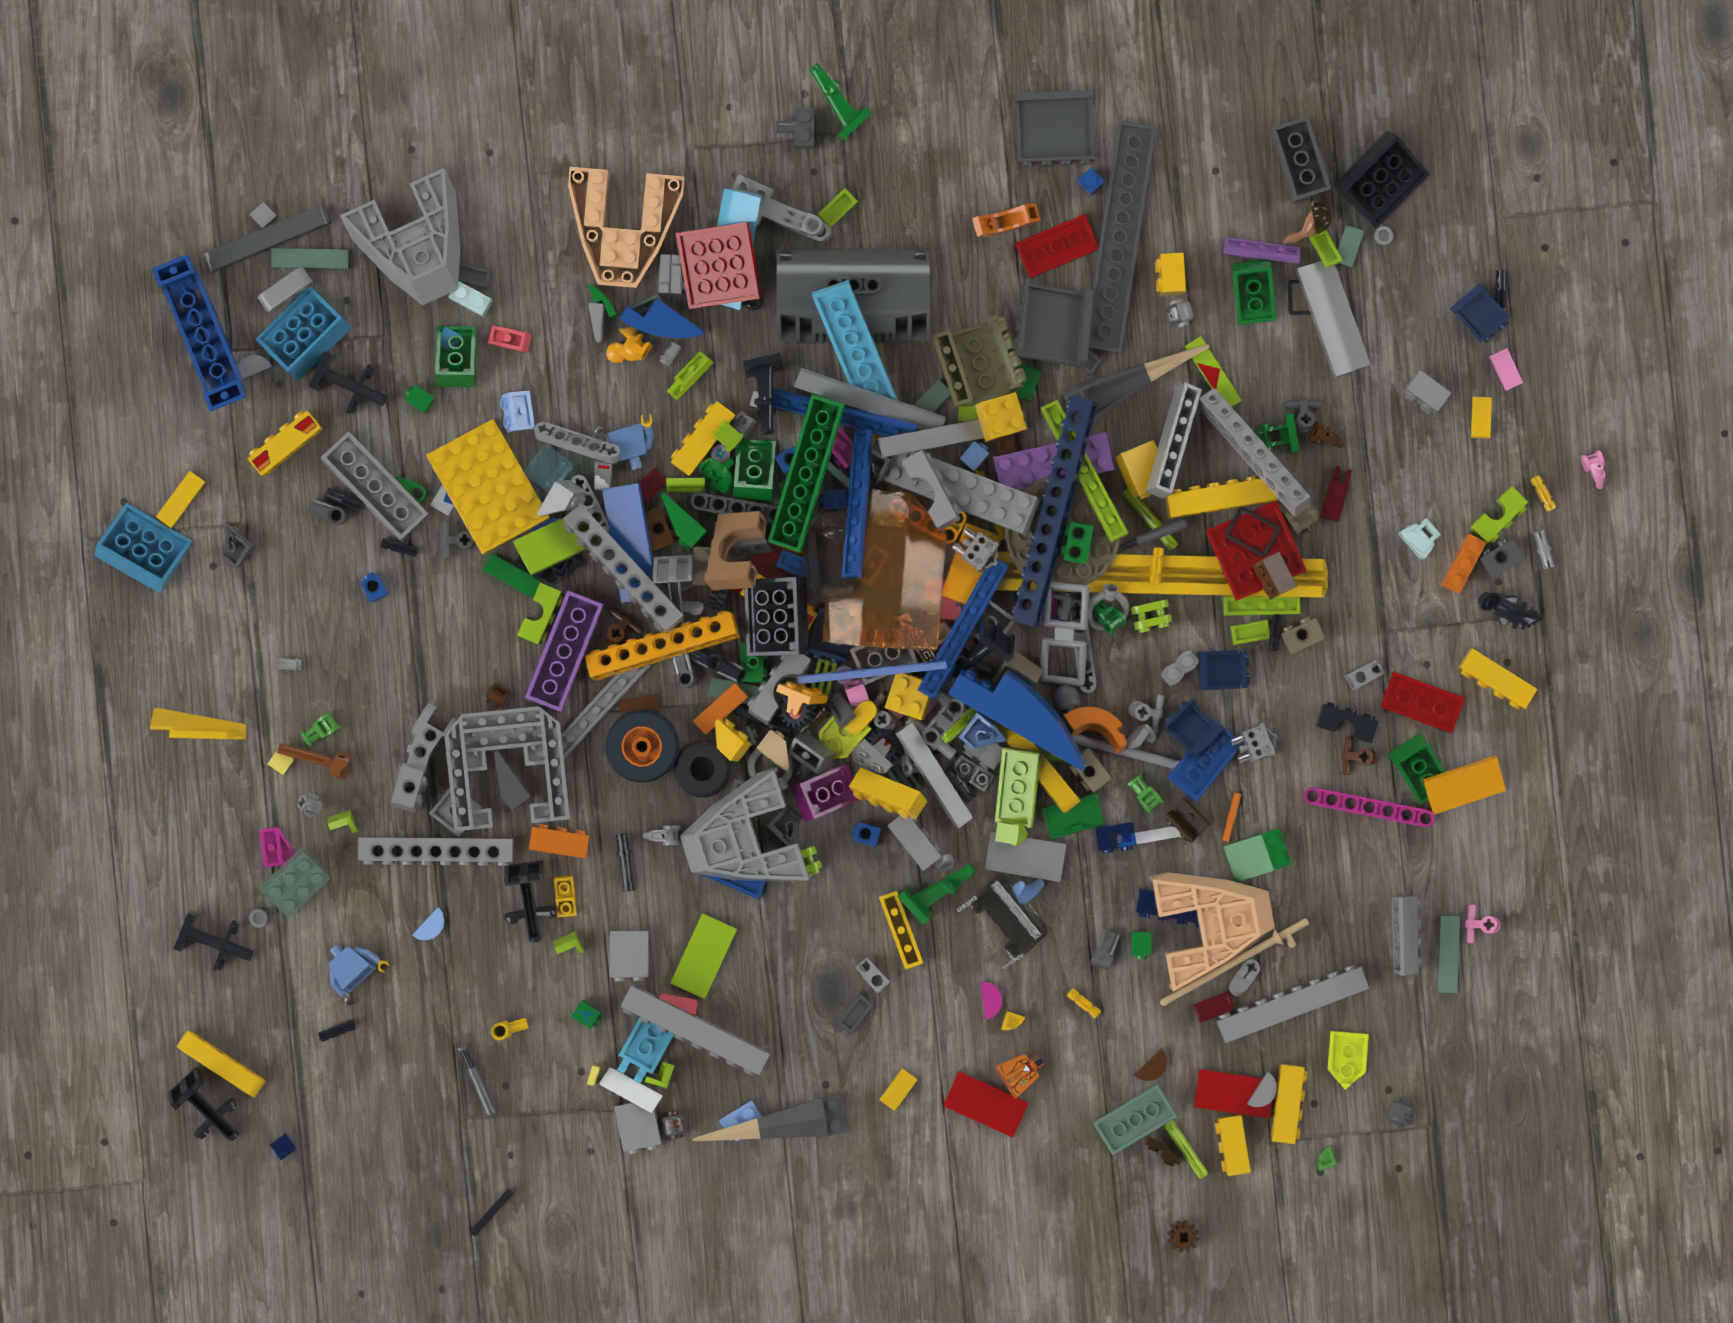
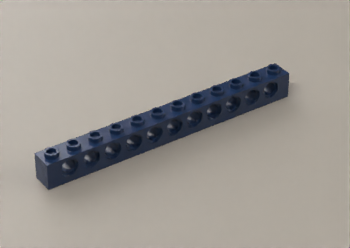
M1071 396V400L1069 399L1067 402V415L1061 424L1062 434L1056 443V448L1058 449L1056 456L1052 458L1051 466L1053 468L1051 474L1047 477L1046 485L1048 487L1046 493L1042 496L1041 504L1043 506L1041 512L1037 515L1036 522L1038 525L1032 534L1031 540L1033 544L1027 553L1028 563L1022 572L1023 582L1017 591L1018 600L1012 610V621L1035 627L1040 626L1098 407L1097 402ZM1077 413H1081L1082 418L1076 423L1075 416ZM1075 431L1077 437L1074 441H1071L1070 435ZM1070 450L1072 456L1069 460H1066L1065 453ZM1066 469L1067 475L1062 479L1060 472ZM1060 487L1062 494L1057 498L1055 491ZM1055 506L1057 513L1051 516L1050 510ZM1048 525H1051L1052 532L1047 535L1045 529ZM1043 544H1046L1047 550L1042 554L1040 548ZM1040 562L1042 569L1040 572H1037L1035 567ZM1033 581H1036L1037 588L1036 590L1032 591L1031 583ZM1028 600H1031L1032 607L1028 610L1026 608V602Z

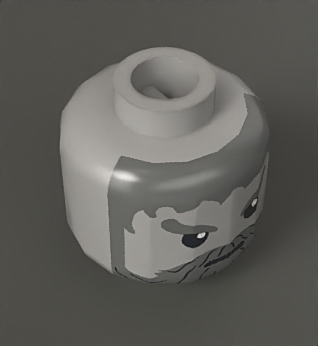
M1184 298L1170 302V306L1166 309L1170 324L1178 325V328L1190 325L1189 321L1194 318L1190 302L1184 301Z

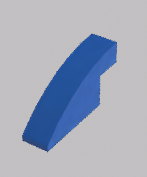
M657 297L643 316L628 305L619 316V319L629 326L655 336L689 338L702 336L704 333L701 328Z

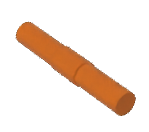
M1234 792L1222 841H1230L1242 795L1240 793Z

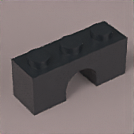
M1327 702V705H1321L1315 726L1336 732L1339 722L1348 720L1354 728L1352 738L1372 743L1379 721L1374 720L1375 716L1366 713L1363 716L1357 715V711L1346 707L1344 711L1338 709L1337 704Z

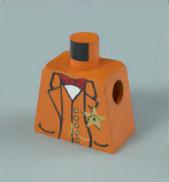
M1026 1054L999 1064L995 1069L1013 1097L1017 1098L1040 1077L1036 1070L1043 1066L1044 1062L1039 1055L1029 1060Z

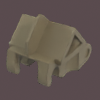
M1281 501L1278 503L1290 533L1295 531L1298 534L1304 529L1310 532L1309 526L1319 519L1318 514L1320 513L1311 502L1310 507L1296 517L1288 512Z

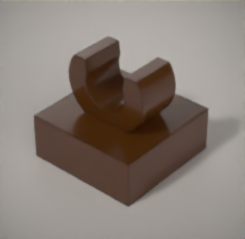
M494 682L485 696L487 697L486 703L489 704L492 700L497 703L495 708L498 709L500 705L504 704L511 692Z

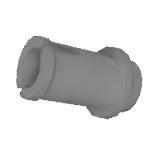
M671 341L663 356H660V362L667 367L673 365V360L681 347Z
M279 657L278 662H280L278 663V670H295V672L303 669V659H299V657L295 659Z

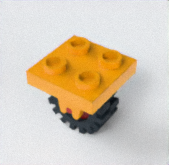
M787 681L786 684H778L776 692L786 695L782 698L784 701L780 702L782 707H779V711H782V714L779 715L784 717L783 723H787V726L792 727L809 725L810 721L814 720L812 716L816 715V712H813V709H816V705L812 706V704L827 703L828 695L822 693L823 690L815 687L808 688L806 683L798 684V681H795V683Z

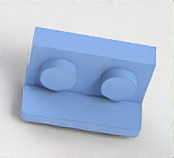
M530 391L503 394L500 405L504 411L503 425L506 428V432L511 433L534 429Z
M751 1100L721 1118L719 1122L723 1128H727L762 1116Z

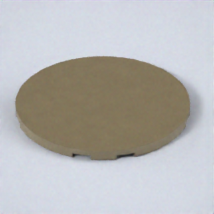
M1060 475V477L1063 479L1066 475ZM1047 477L1037 480L1022 492L1042 500V496L1046 493L1048 487L1046 485ZM1077 482L1066 525H1069L1070 522L1094 526L1087 564L1063 560V556L1060 555L1062 544H1066L1067 537L1063 535L1051 582L1088 585L1099 578L1110 567L1117 554L1120 539L1112 543L1110 542L1079 482ZM1060 487L1055 491L1057 498L1062 494ZM1041 503L1028 536L1005 528L1008 552L1021 573L1028 563L1027 553L1033 544L1031 538L1038 525L1036 519L1043 506ZM1055 506L1050 510L1051 516L1057 513ZM1048 525L1045 529L1047 535L1052 532L1051 525ZM1077 527L1073 530L1075 538L1078 539L1083 536L1082 528ZM1043 544L1040 548L1042 554L1047 550L1046 544ZM1076 546L1072 547L1069 551L1070 556H1079L1080 549ZM1040 562L1035 567L1037 572H1040L1042 569Z

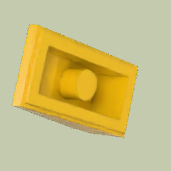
M902 1068L879 1100L895 1111L918 1079Z

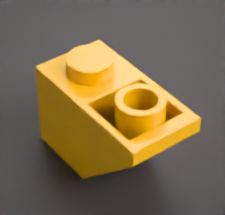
M717 719L715 721L717 749L730 761L739 762L752 745L747 740L748 736L741 731L738 732L730 720Z

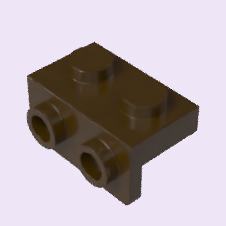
M1185 797L1178 801L1165 815L1168 824L1175 827L1180 832L1181 837L1190 843H1193L1211 824Z

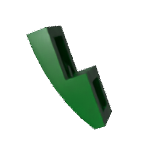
M592 284L587 285L594 302L604 303L610 319L618 317L607 297Z

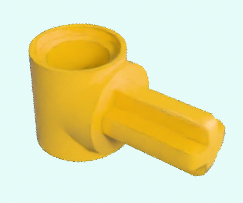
M521 1018L512 1022H508V1020L498 1022L493 1025L491 1035L496 1040L512 1037V1033L529 1028L527 1019ZM497 1026L505 1028L504 1036L496 1034L495 1029Z

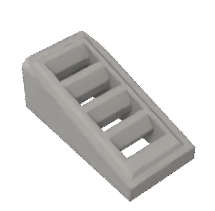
M589 303L595 340L597 344H601L603 341L605 306L599 303Z

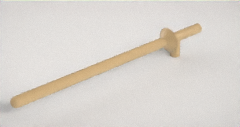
M1304 918L1279 933L1274 929L1271 938L1160 1000V1004L1162 1006L1168 1005L1276 943L1284 945L1282 942L1284 938L1290 948L1295 947L1296 942L1292 934L1309 925L1308 920Z

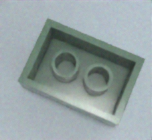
M301 847L260 888L261 892L289 918L330 879V875Z

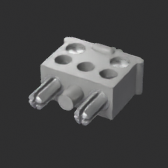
M965 528L963 533L973 539V541L971 542L965 538L962 542L963 545L968 547L967 550L957 543L953 545L952 549L962 555L961 559L975 568L976 572H980L982 568H990L992 565L996 566L998 563V552L996 551L998 542L992 541L981 532L976 534L969 528ZM980 539L984 541L983 544L979 542ZM977 547L979 551H974L973 548ZM994 552V562L985 566L986 562ZM968 555H972L973 559H969Z
M1260 723L1257 727L1242 732L1241 736L1231 739V742H1234L1232 743L1233 746L1244 743V745L1239 746V750L1241 753L1247 751L1248 754L1238 757V760H1240L1238 762L1243 763L1248 760L1254 762L1264 757L1275 755V741L1278 737L1277 734H1273L1271 730L1266 729L1263 723ZM1267 732H1269V734L1274 737L1273 745Z

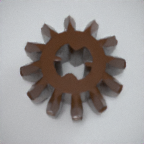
M1178 1220L1177 1228L1173 1224L1170 1225L1174 1232L1167 1231V1235L1173 1236L1167 1239L1168 1243L1174 1242L1171 1246L1173 1250L1179 1245V1253H1182L1183 1247H1185L1188 1253L1190 1252L1189 1245L1194 1249L1196 1248L1193 1241L1199 1242L1200 1239L1194 1237V1235L1199 1234V1231L1193 1230L1195 1227L1193 1223L1188 1227V1220L1184 1221L1183 1226L1180 1220ZM1181 1232L1183 1234L1187 1232V1239L1185 1241L1183 1239L1180 1241L1179 1234Z

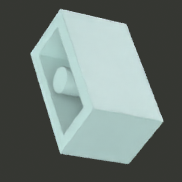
M458 281V290L451 292L448 297L450 300L482 317H485L493 302L491 298Z

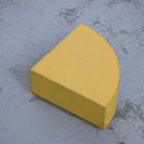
M1007 1011L1001 1029H1015L1023 1023L1025 1017Z

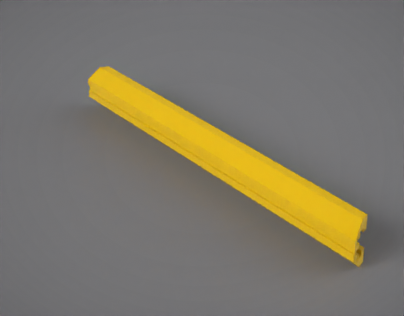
M998 552L997 559L1009 567L996 590L1018 591L1023 582L1022 573L1012 561L1009 552ZM1116 554L1110 567L1099 578L1087 585L1090 588V593L1103 592L1105 584H1114L1119 588V593L1233 596L1217 558L1210 556L1164 555L1162 556L1163 565L1160 585L1150 584V576H1152L1151 567L1154 555ZM1302 559L1307 571L1293 577L1297 587L1278 597L1324 598L1328 588V569L1325 559ZM1032 582L1031 590L1034 591L1037 588V584ZM1052 589V592H1073ZM1264 590L1250 595L1268 597Z

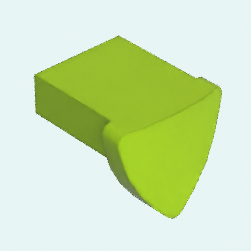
M725 420L712 433L727 452L735 448L744 436Z
M351 810L328 817L327 824L330 830L349 825L352 833L358 832Z
M997 822L996 842L1009 843L1017 847L1028 836L1025 827L1019 823Z
M575 931L553 941L557 954L576 947L579 954L585 953Z
M662 1061L657 1078L653 1079L646 1076L644 1082L666 1089L674 1065Z

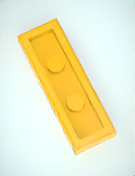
M189 471L156 518L170 528H173L206 482Z

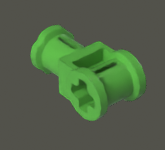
M331 711L313 723L312 728L300 733L309 747L319 738L324 739L341 728L331 716Z
M1139 774L1127 785L1128 787L1131 786L1136 792L1139 803L1150 814L1152 809L1159 804H1163L1164 801L1151 786L1146 785L1141 778L1142 775Z

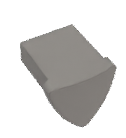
M1148 724L1135 727L1127 739L1126 747L1128 749L1139 747L1144 740L1154 743L1156 740L1154 731Z

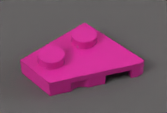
M279 827L259 829L264 868L283 865L296 853Z

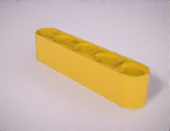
M189 1030L185 1032L176 1046L254 1098L266 1082L262 1077Z

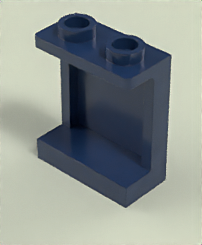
M1481 283L1477 284L1450 308L1453 314H1456L1478 339L1479 343L1482 341L1487 343L1495 336L1493 332L1497 328L1501 331L1509 324L1507 320L1510 316Z
M820 607L809 647V652L812 653L811 656L819 659L826 656L830 658L831 662L841 664V661L845 662L857 616ZM833 619L850 629L840 646L823 636Z
M1245 650L1197 652L1199 660V690L1247 688V684H1250V675L1246 673V665H1249V655L1245 654Z
M1190 699L1188 702L1185 701L1178 709L1179 711L1175 715L1171 714L1166 719L1165 731L1196 760H1200L1225 736V728L1220 723L1216 725L1195 705V701Z

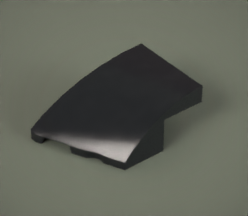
M518 555L514 564L529 572L522 558ZM574 555L532 576L551 587L561 578L568 576L571 571L579 566L582 567L585 562Z

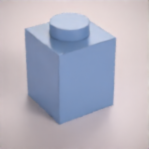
M974 441L959 460L974 472L989 455L987 452L988 448L979 441L977 444Z

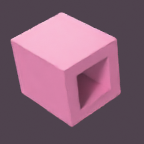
M861 678L843 684L853 710L861 702L869 700Z

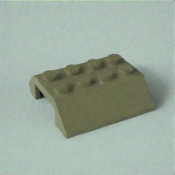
M995 315L987 318V322L953 333H951V330L932 335L955 407L974 406L983 401L1014 393L1024 387L1023 383L1027 381L1024 369H1018L1022 363L1020 357L1016 356V350L1012 351L1014 349V339L1011 332L1006 333L1010 330L1006 316Z

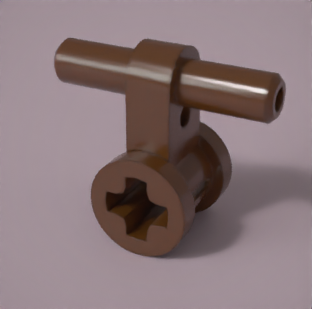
M1314 421V428L1311 434L1307 436V440L1321 446L1325 442L1338 448L1344 447V442L1340 436L1329 431L1330 427Z
M615 608L610 610L609 614L620 621V623L609 627L606 637L609 645H621L624 640V632L628 627L637 634H642L644 629L633 622L631 617L623 615Z
M1346 736L1344 752H1342L1341 757L1343 759L1342 774L1350 775L1351 760H1357L1360 765H1373L1377 759L1375 751L1362 748L1358 752H1352V737ZM1367 753V755H1370V759H1363V755Z

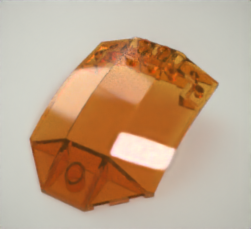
M872 490L868 493L861 578L846 580L841 578L847 513L836 521L831 528L822 642L894 649L938 650L947 533L935 526L929 512L911 492Z

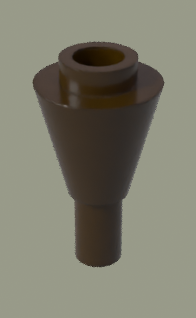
M816 704V709H813L816 715L812 716L814 720L810 721L809 725L800 728L802 733H806L813 726L831 717V711L825 704Z

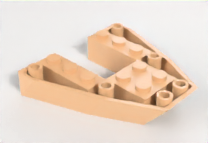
M570 167L568 188L582 246L597 284L636 288L662 245L682 199L685 177L646 173L641 230L605 227L609 171Z

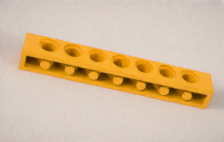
M722 611L717 613V616L711 618L709 616L702 617L695 623L685 622L680 625L681 627L672 629L667 635L664 631L658 634L649 633L639 640L636 638L629 639L625 644H613L608 646L606 650H593L589 655L585 656L590 678L598 681L740 638L735 616L731 612ZM717 624H720V630L718 632H713V627ZM697 630H702V635L698 638H695V632ZM684 635V640L681 643H676V639ZM661 641H666L665 647L658 649V644ZM647 646V652L640 654L641 648ZM629 652V657L622 660L623 653ZM611 657L610 664L604 665V660Z

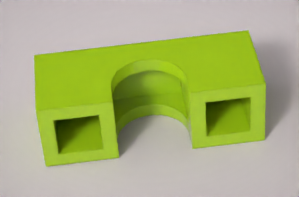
M1513 486L1509 487L1496 500L1503 511L1500 519L1493 520L1484 513L1469 527L1479 539L1486 543L1489 541L1493 543L1500 536L1498 532L1502 528L1506 530L1513 523L1511 519L1516 514L1520 516L1527 509L1525 505L1528 501Z
M540 583L533 601L542 605L543 615L536 621L524 618L517 636L538 645L541 642L544 643L549 633L546 629L549 624H553L556 617L554 611L556 607L560 608L564 597L561 596L563 592Z

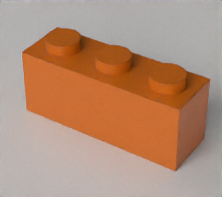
M1467 534L1440 586L1455 594H1460L1486 542L1471 534Z
M538 823L537 827H532L529 850L587 858L590 835H586L587 831L575 829V833L567 832L568 828L556 826V830L548 829L549 825Z

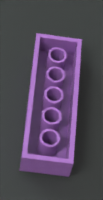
M1106 432L1091 435L1087 444L1086 454L1096 473L1099 475L1114 471ZM1056 443L993 457L998 483L1023 491L1037 480L1048 477L1053 468L1051 466L1052 458L1056 456L1058 449L1056 448ZM1063 469L1060 475H1067L1066 469Z
M567 590L525 698L563 712L605 605Z

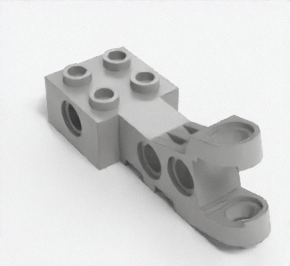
M738 174L732 189L762 195L757 227L760 226L762 219L817 242L823 243L830 239L831 229L819 217L771 199L774 189ZM825 228L826 234L823 237H818L817 235L821 234Z
M430 702L426 705L413 726V744H408L406 751L409 758L407 764L403 763L401 765L391 800L394 808L416 813L417 809H420L422 806L423 798L421 793L422 790L426 791L427 788L426 772L430 758L442 740L445 739V734L458 720L453 717L444 732L429 725L431 716L438 709V707ZM430 732L436 734V738L433 741L426 739V735ZM418 749H425L426 754L424 757H417L416 751ZM408 787H415L413 792H406Z

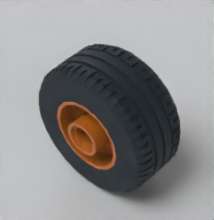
M647 709L633 710L619 717L611 726L606 738V755L612 768L623 778L639 783L655 781L668 773L676 762L679 753L678 734L673 724L662 714ZM638 742H646L647 750H640Z

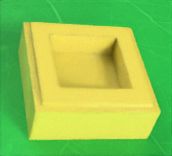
M276 751L268 765L284 775L295 759L278 754Z
M593 1064L587 1081L588 1085H595L600 1066Z

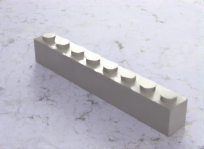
M1355 964L1345 967V971L1338 974L1337 971L1329 973L1327 978L1321 981L1320 978L1309 981L1310 985L1305 987L1298 985L1291 988L1292 992L1286 994L1279 992L1273 995V999L1266 1001V998L1255 1002V1006L1248 1008V1005L1237 1009V1013L1230 1014V1012L1219 1015L1220 1019L1216 1020L1223 1041L1228 1043L1369 989L1362 967H1356Z

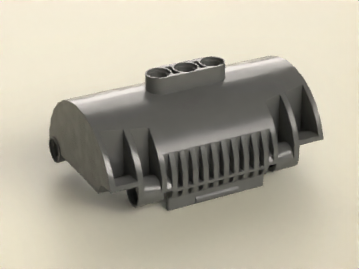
M914 248L792 249V251L777 249L778 342L832 344L812 297V292L827 288L831 283L838 284L849 280V283H856L859 286L853 292L874 343L930 341L929 248H925V250H914ZM870 283H876L878 288L872 291L867 286Z

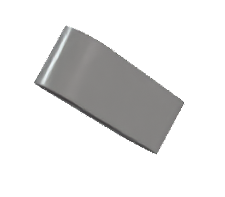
M299 267L265 290L257 298L269 314L313 284V281L304 268Z

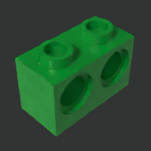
M1070 522L1069 525H1066L1064 536L1067 537L1066 544H1062L1060 553L1063 556V560L1087 564L1094 526ZM1080 527L1084 533L1081 538L1077 539L1073 536V530ZM1074 546L1080 549V554L1077 557H1071L1069 554L1070 549Z

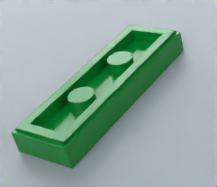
M492 553L482 569L531 598L534 597L539 584L542 583L530 574Z

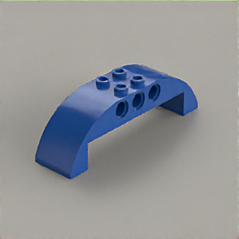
M186 254L152 268L158 286L164 291L205 391L203 396L210 412L246 398V390L237 362L209 294L189 255Z

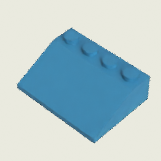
M309 286L256 340L295 380L299 381L322 358L324 351L328 352L352 327Z
M126 503L97 543L94 556L161 594L193 541Z

